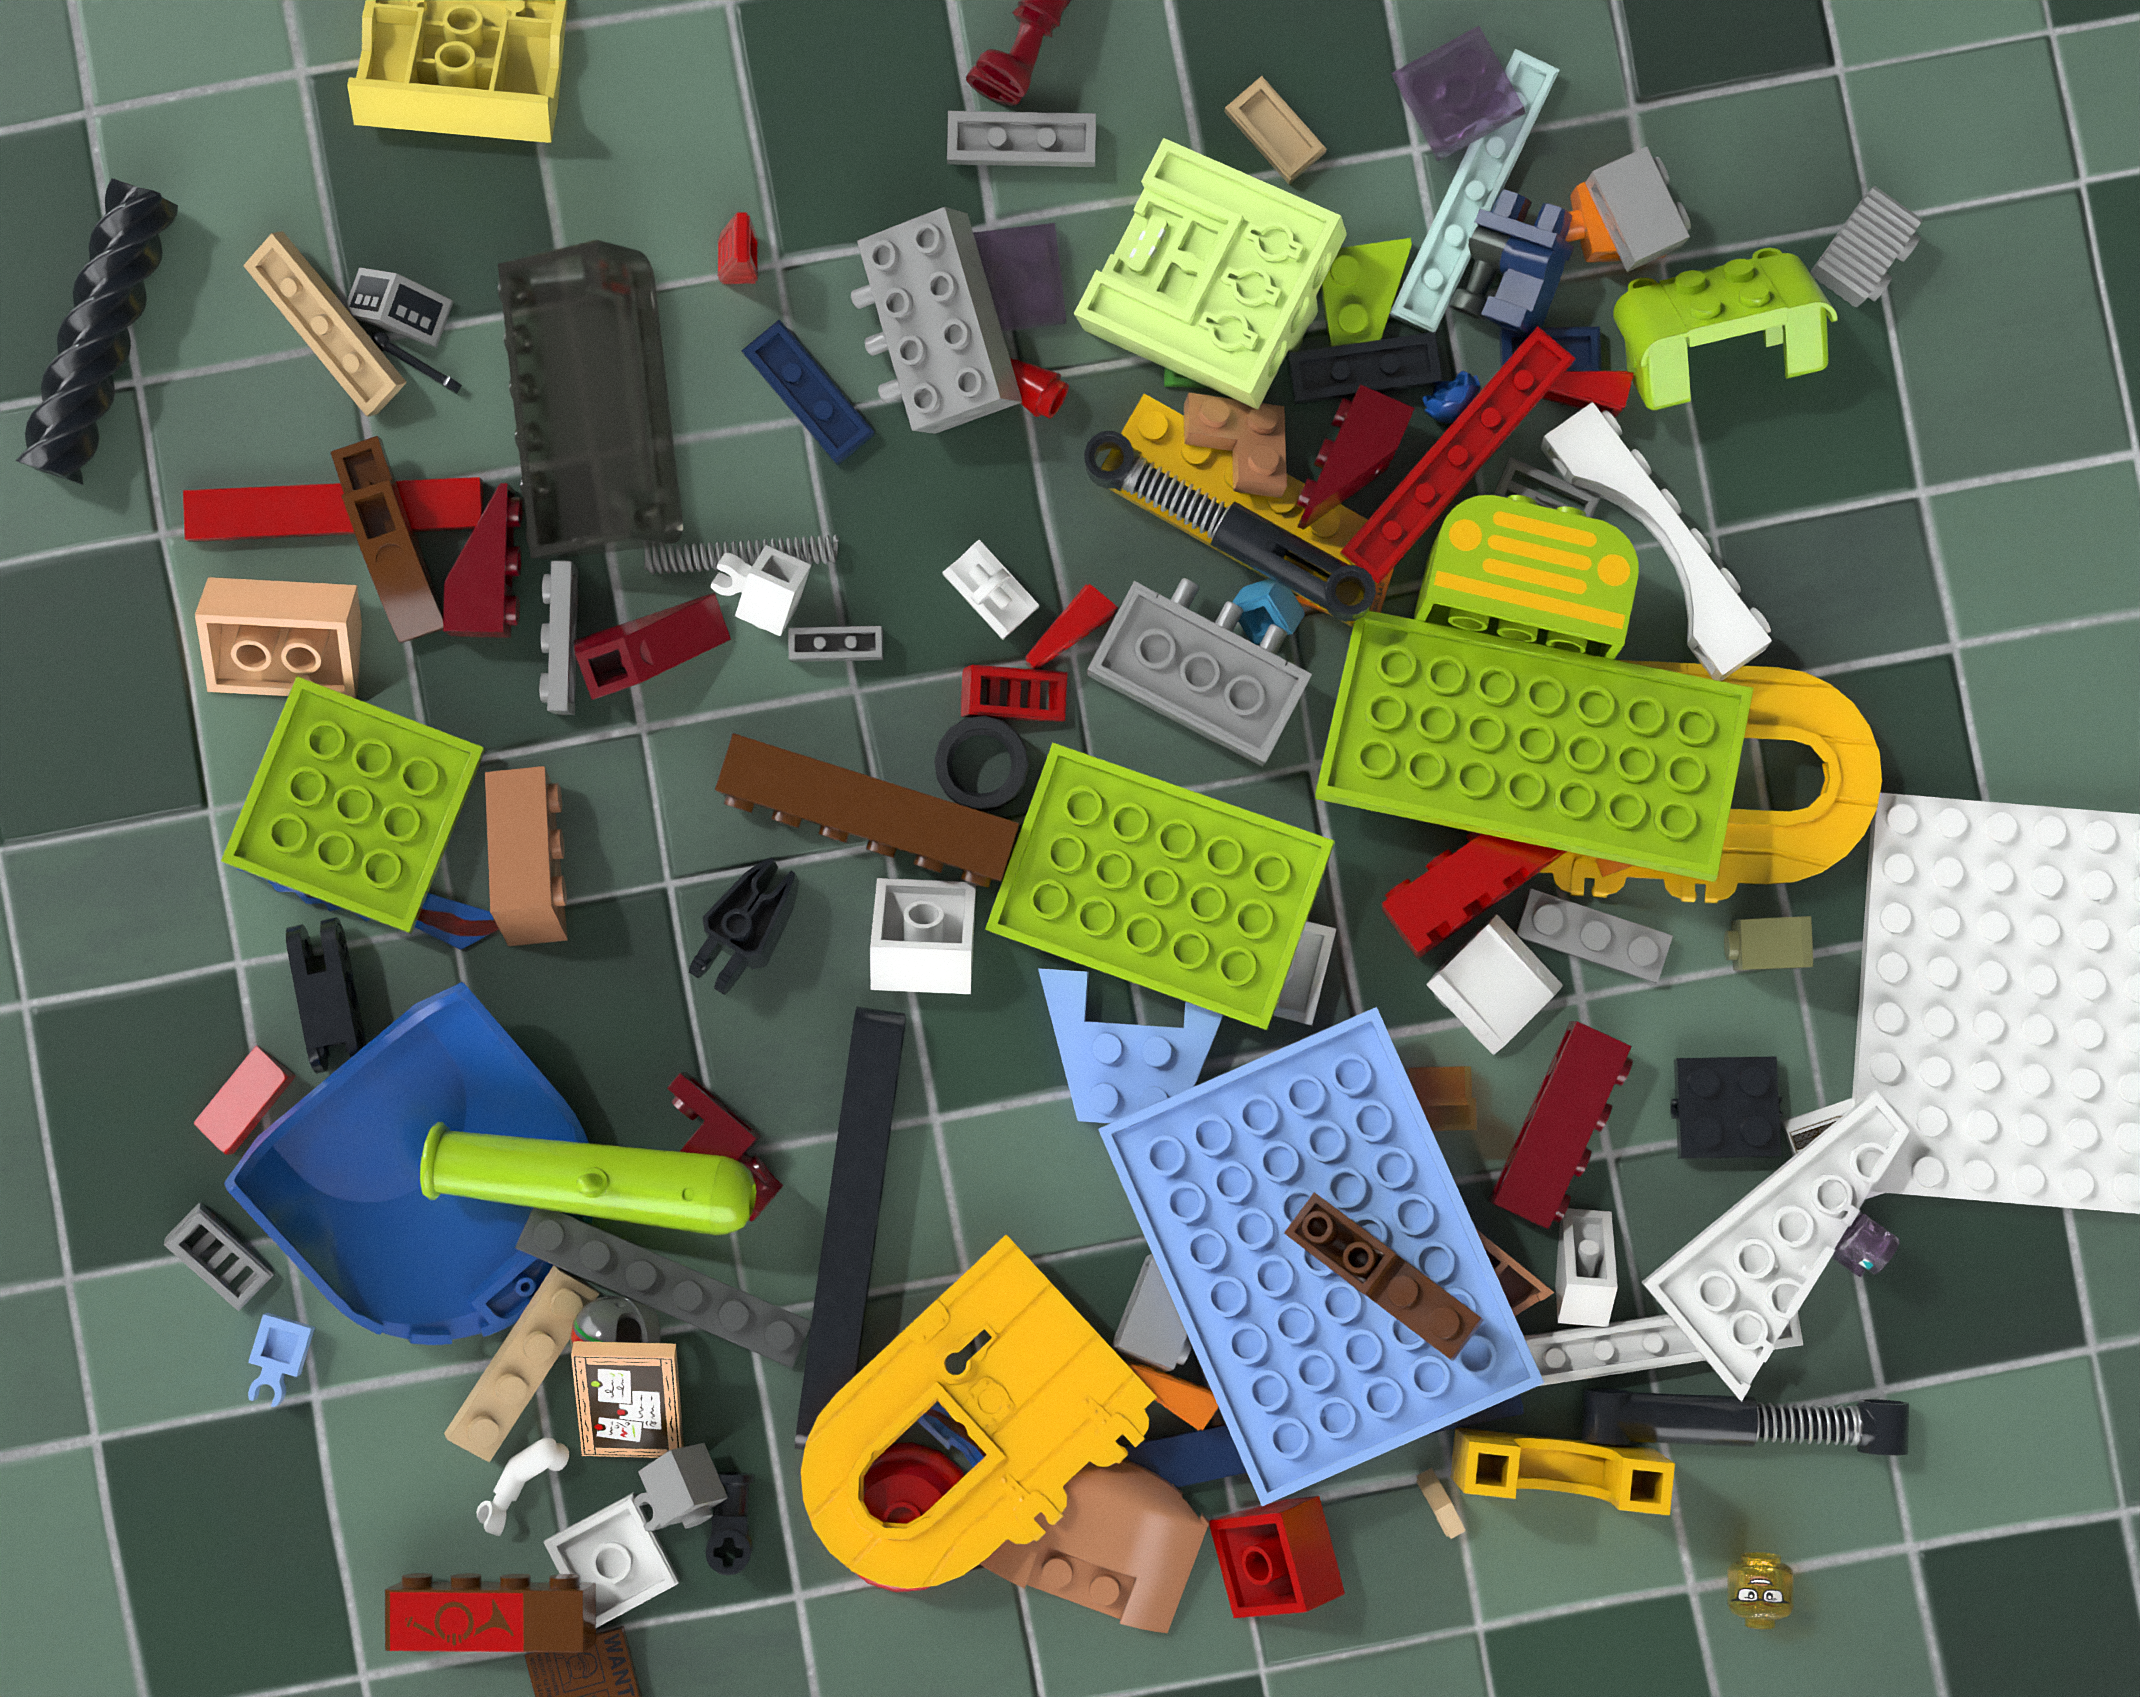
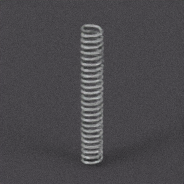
M836 534L833 536V550L829 535L825 537V549L823 537L820 535L817 538V549L813 536L809 540V549L807 538L805 536L802 538V550L800 549L799 538L795 537L794 554L791 539L788 537L786 539V554L801 561H806L810 565L813 563V559L816 564H819L821 559L825 564H827L829 559L834 564L837 560L839 537ZM780 537L778 540V550L785 553L784 541ZM772 538L770 540V547L777 550L776 541ZM758 539L755 541V554L753 553L752 541H747L746 558L744 542L741 540L739 542V558L753 566L761 554L760 541ZM766 539L762 541V550L766 545L768 546ZM733 540L731 542V554L738 556L736 542ZM718 541L715 544L714 558L713 545L709 542L707 544L708 557L706 558L705 545L701 543L699 561L697 545L693 543L692 563L688 544L684 545V563L679 544L676 546V563L671 544L668 547V563L665 546L662 545L660 547V563L658 549L654 546L652 548L653 564L651 563L650 548L646 546L644 569L649 570L652 575L655 574L656 570L659 574H662L664 570L668 574L672 570L677 574L680 569L684 573L688 569L692 573L695 569L701 572L703 568L709 571L711 566L717 571V564L722 558L721 545ZM726 541L723 543V555L724 553H729V546Z

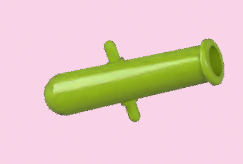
M437 1122L429 1130L420 1163L421 1190L423 1195L429 1200H435L440 1194L710 1235L728 1234L743 1228L753 1213L756 1199V1185L751 1171L742 1163L726 1156L450 1131V1128L443 1122Z

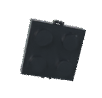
M1777 1056L1674 1059L1675 1099L1670 1101L1671 1119H1676L1678 1159L1770 1158L1781 1156L1780 1117H1783V1112L1780 1111L1782 1097L1778 1095Z

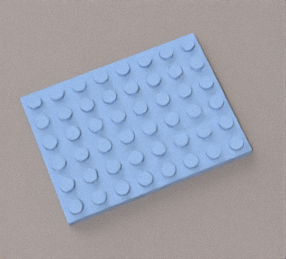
M1377 1007L1098 1129L1262 1506L1544 1384ZM1314 1192L1484 1319L1454 1361L1450 1360L1284 1234Z

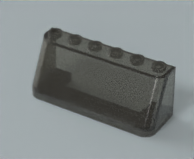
M593 240L499 263L500 282L498 294L503 306L505 324L504 344L508 351L511 377L509 391L514 403L516 421L515 442L519 449L522 474L520 489L525 501L527 519L526 540L530 547L531 558L549 560L658 547L678 542L683 531V519L655 277L650 261L639 250Z

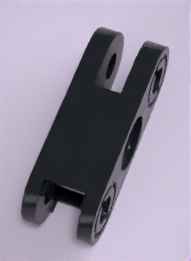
M337 917L322 920L320 923L323 955L314 956L308 931L303 924L286 928V946L310 1065L316 1074L327 1072L328 1057H330L328 1047L345 1043L346 1052H349L351 1058L366 1046L345 932Z

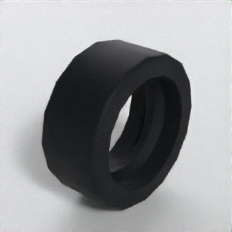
M987 716L965 718L950 727L939 741L934 759L937 780L947 797L956 804L981 812L998 810L1013 801L1025 786L1029 770L1026 746L1017 731L1004 721ZM987 735L996 738L1005 745L1010 754L1012 766L1009 777L1001 787L993 792L979 794L968 791L959 784L953 772L952 762L955 751L963 741L972 736Z

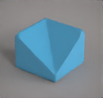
M1271 578L1243 587L1232 602L1243 609L1238 622L1250 641L1256 645L1261 643L1271 624L1284 629L1287 635L1293 634L1305 614L1293 592Z

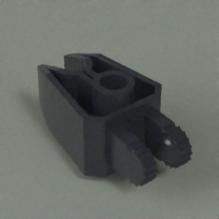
M771 857L746 871L702 917L704 931L708 938L689 966V973L697 978L702 977L710 969L721 950L732 957L719 973L714 985V989L723 995L731 990L747 966L752 970L767 966L793 912L799 880L796 873L792 870L772 893L764 894L778 870L776 861Z

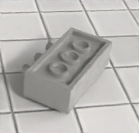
M942 207L857 240L869 284L851 292V299L854 306L858 309L874 303L876 305L883 331L866 337L865 347L871 356L889 350L897 378L880 384L878 392L881 400L885 403L903 398L912 431L936 434L1022 403L967 213Z
M1181 579L1171 600L1134 581L1087 669V676L1263 767L1312 676L1311 673L1277 656L1287 636V632L1271 624L1258 646L1233 633L1243 613V609L1240 606L1227 601L1215 623L1189 610L1199 590V586L1191 580Z

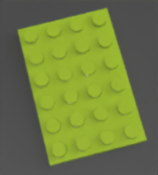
M1052 742L985 930L1268 1031L1335 841Z

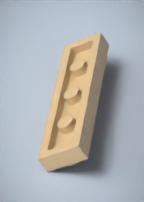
M283 231L271 233L243 266L367 417L378 414L407 382Z
M553 1265L444 1432L448 1441L487 1462L491 1461L570 1340L575 1318L587 1304L594 1301L600 1294L595 1287L562 1268Z

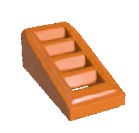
M1123 1360L1157 1396L1154 1399L1197 1430H1203L1219 1406L1211 1388L1133 1361Z

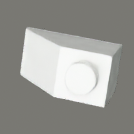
M1567 1208L1564 1217L1560 1221L1555 1282L1558 1323L1608 1327L1618 1288L1612 1212Z

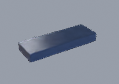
M780 320L776 321L741 350L743 355L837 466L875 435L871 427Z

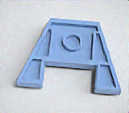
M1038 968L1078 1121L1113 1123L1195 1087L1224 1015L1185 1002L1184 1028L1086 1021L1089 972Z

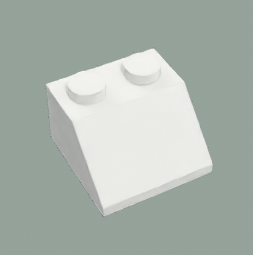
M877 878L870 944L871 990L971 994L976 884L958 881Z

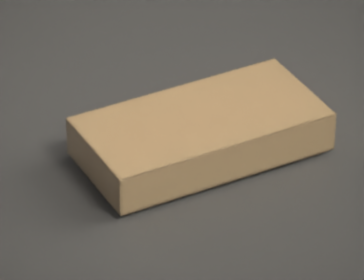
M1263 76L1258 78L1225 107V114L1288 185L1326 153V147Z

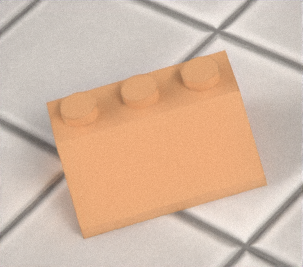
M208 577L195 612L207 692L289 696L296 676L350 697H357L362 630L357 585Z

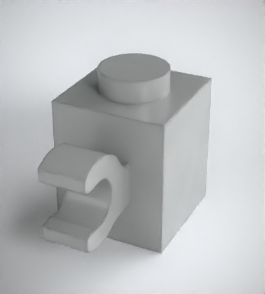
M705 1443L669 1450L638 1471L646 1492L639 1494L633 1503L635 1507L651 1505L653 1518L643 1526L645 1531H652L681 1522L684 1528L697 1526L713 1516L710 1509L728 1497Z

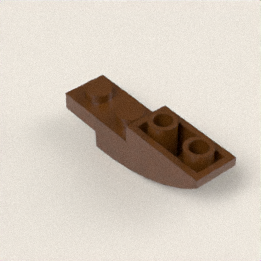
M374 436L331 451L330 453L344 492L341 496L350 522L398 642L402 644L443 630L444 615L417 535L412 532L381 438Z
M1315 1192L1284 1232L1290 1239L1452 1361L1455 1360L1484 1321V1319Z

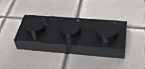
M1435 332L1290 352L1287 355L1294 405L1353 397L1360 384L1381 393L1438 385L1442 382Z

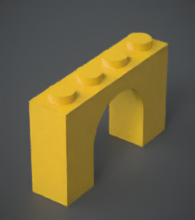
M1455 1428L1450 1477L1466 1494L1516 1499V1489L1552 1490L1603 1499L1610 1502L1618 1510L1670 1515L1675 1463L1654 1448Z

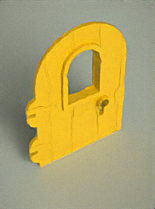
M1618 660L1712 679L1702 664ZM1742 666L1723 679L1722 682L1754 688L1744 738L1793 740L1811 746L1824 761L1822 767L1825 781L1820 796L1808 808L1790 812L1730 809L1718 876L1715 882L1635 865L1602 878L1595 861L1597 857L1572 852L1565 853L1539 873L1553 874L1555 884L1562 891L1569 892L1570 896H1584V879L1589 878L1594 879V886L1591 890L1593 897L1607 898V895L1617 893L1624 886L1628 877L1663 879L1665 889L1671 896L1680 898L1681 902H1695L1697 899L1695 884H1704V903L1718 904L1719 900L1728 899L1735 892L1738 883L1762 885L1793 883L1820 874L1848 855L1865 835L1877 810L1882 773L1880 752L1870 725L1850 699L1828 682L1806 672L1779 667Z
M1006 1234L837 1392L818 1415L804 1449L801 1467L803 1502L812 1527L825 1547L852 1572L878 1584L906 1589L937 1586L965 1575L987 1559L1007 1539L1015 1544H1027L1033 1540L1037 1542L1046 1531L1034 1517L1042 1512L1047 1522L1055 1525L1063 1517L1062 1512L1067 1506V1494L1063 1486L1089 1461L1097 1466L1108 1467L1116 1462L1119 1464L1128 1456L1126 1448L1120 1446L1116 1440L1123 1434L1134 1447H1137L1145 1439L1144 1435L1149 1428V1417L1144 1409L1157 1396ZM985 1329L992 1338L966 1362V1368L961 1374L951 1373L946 1366V1360L949 1355L961 1352ZM938 1401L956 1422H960L965 1426L969 1437L986 1453V1456L924 1515L907 1524L883 1523L869 1513L863 1501L864 1476L874 1460Z

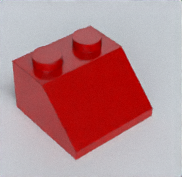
M1320 1496L1280 1500L1209 1520L1233 1618L1308 1612L1345 1594Z

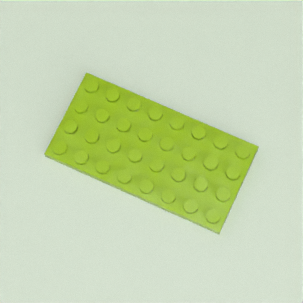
M1368 611L1364 617L1354 622L1315 792V799L1715 882L1718 876L1754 688Z

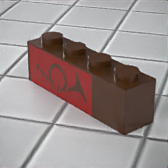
M413 1573L402 1575V1582L385 1589V1651L584 1653L596 1644V1583H580V1575L577 1574L552 1575L549 1577V1582H531V1575L507 1574L500 1576V1582H482L481 1574L466 1573L452 1575L451 1582H433L432 1574Z

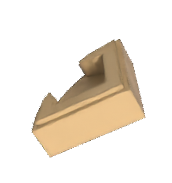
M1430 1468L1417 1475L1418 1480L1416 1482L1432 1508L1446 1537L1449 1536L1452 1539L1465 1532L1466 1530L1450 1498L1433 1469Z

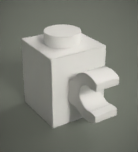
M767 545L753 566L745 563L736 555L724 553L716 568L726 572L731 577L719 572L713 580L711 588L725 596L742 592L735 616L760 629L781 636L798 608L811 565Z

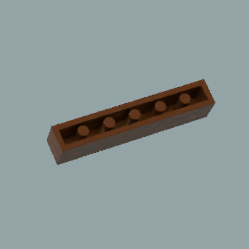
M735 733L732 734L715 787V791L726 795L724 805L752 813L754 805L773 810L771 819L796 828L800 827L802 820L821 825L819 835L847 843L850 834L868 840L866 850L894 858L896 850L916 855L913 862L916 866L942 873L944 865L963 870L961 880L989 888L991 880L1002 883L1020 827L1019 823Z

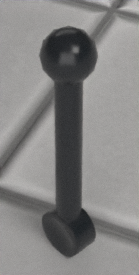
M377 332L371 337L381 351L389 352L450 391L457 394L462 387L454 379L442 374L391 343L386 333Z

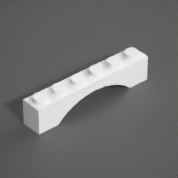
M1592 402L1547 433L1543 438L1541 450L1566 482L1620 506L1639 520L1660 542L1676 569L1684 592L1688 617L1687 645L1712 679L1722 681L1766 650L1772 641L1768 636V633L1771 632L1770 626L1756 608L1753 607L1749 610L1737 595L1741 592V589L1734 576L1726 568L1719 570L1710 559L1708 554L1711 552V549L1703 535L1696 528L1689 531L1678 515L1681 513V508L1673 495L1665 488L1659 491L1648 475L1652 471L1643 455L1636 449L1630 452L1619 436L1622 435V430L1616 419L1607 410L1600 412Z

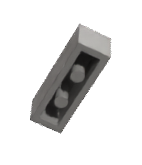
M882 626L788 628L789 660L791 662L884 660Z

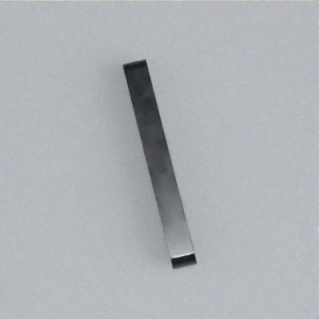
M858 1006L855 1011L796 1428L795 1449L798 1450L805 1449L806 1441L818 1415L836 1393L857 1375L906 1024V1013Z

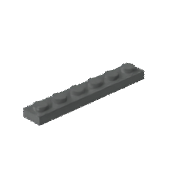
M533 1208L515 1246L520 1251L790 1368L793 1367L811 1326V1321L559 1211Z

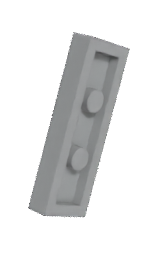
M948 111V165L1095 167L1096 114Z
M551 561V574H544L542 582L544 604H550V623L542 624L541 649L542 653H549L548 673H541L539 691L541 702L547 703V711L555 715H575L576 655L573 640L577 639L579 568L571 561Z
M1534 889L1528 890L1515 930V934L1520 939L1653 983H1658L1673 938V935Z

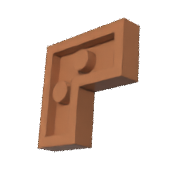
M1188 393L1184 403V444L1232 451L1234 492L1282 498L1287 487L1284 406L1261 403L1259 409H1255L1236 399Z

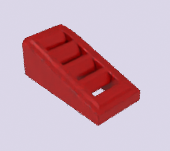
M737 212L720 233L718 239V278L723 284H756V281H758V236L747 212Z
M1565 371L1542 399L1583 409L1593 402L1600 412L1607 410L1615 418L1626 406L1634 373L1628 371Z
M1086 584L1026 655V665L1030 669L1041 668L1112 619L1119 608L1091 584Z
M969 665L962 672L961 717L987 716L1002 720L1064 722L1066 716L1067 672ZM981 680H988L986 705H980ZM1001 680L1008 681L1007 707L999 706ZM1021 681L1028 682L1027 708H1020ZM1041 682H1049L1048 710L1039 709Z

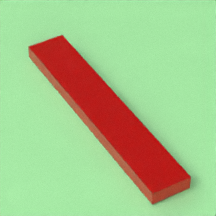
M1537 326L1341 550L1340 555L1352 565L1364 568L1371 574L1375 585L1378 586L1572 365L1576 358Z
M480 477L396 481L412 532L474 529L484 512L483 480ZM341 483L183 490L184 536L188 542L352 535L355 533L341 496L344 494Z

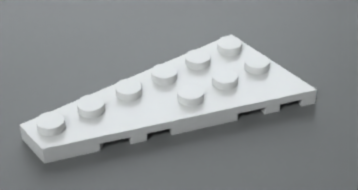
M1872 1091L1642 1281V1284L1741 1402L1750 1389V1383L1763 1362L1766 1363L1776 1346L1774 1345L1791 1318L1795 1317L1835 1252L1834 1248L1847 1227L1852 1225L1859 1214V1208L1875 1182H1879L1910 1132L1907 1125L1878 1091Z

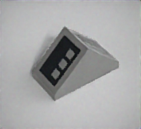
M359 267L345 308L356 320L437 348L454 302L397 273Z

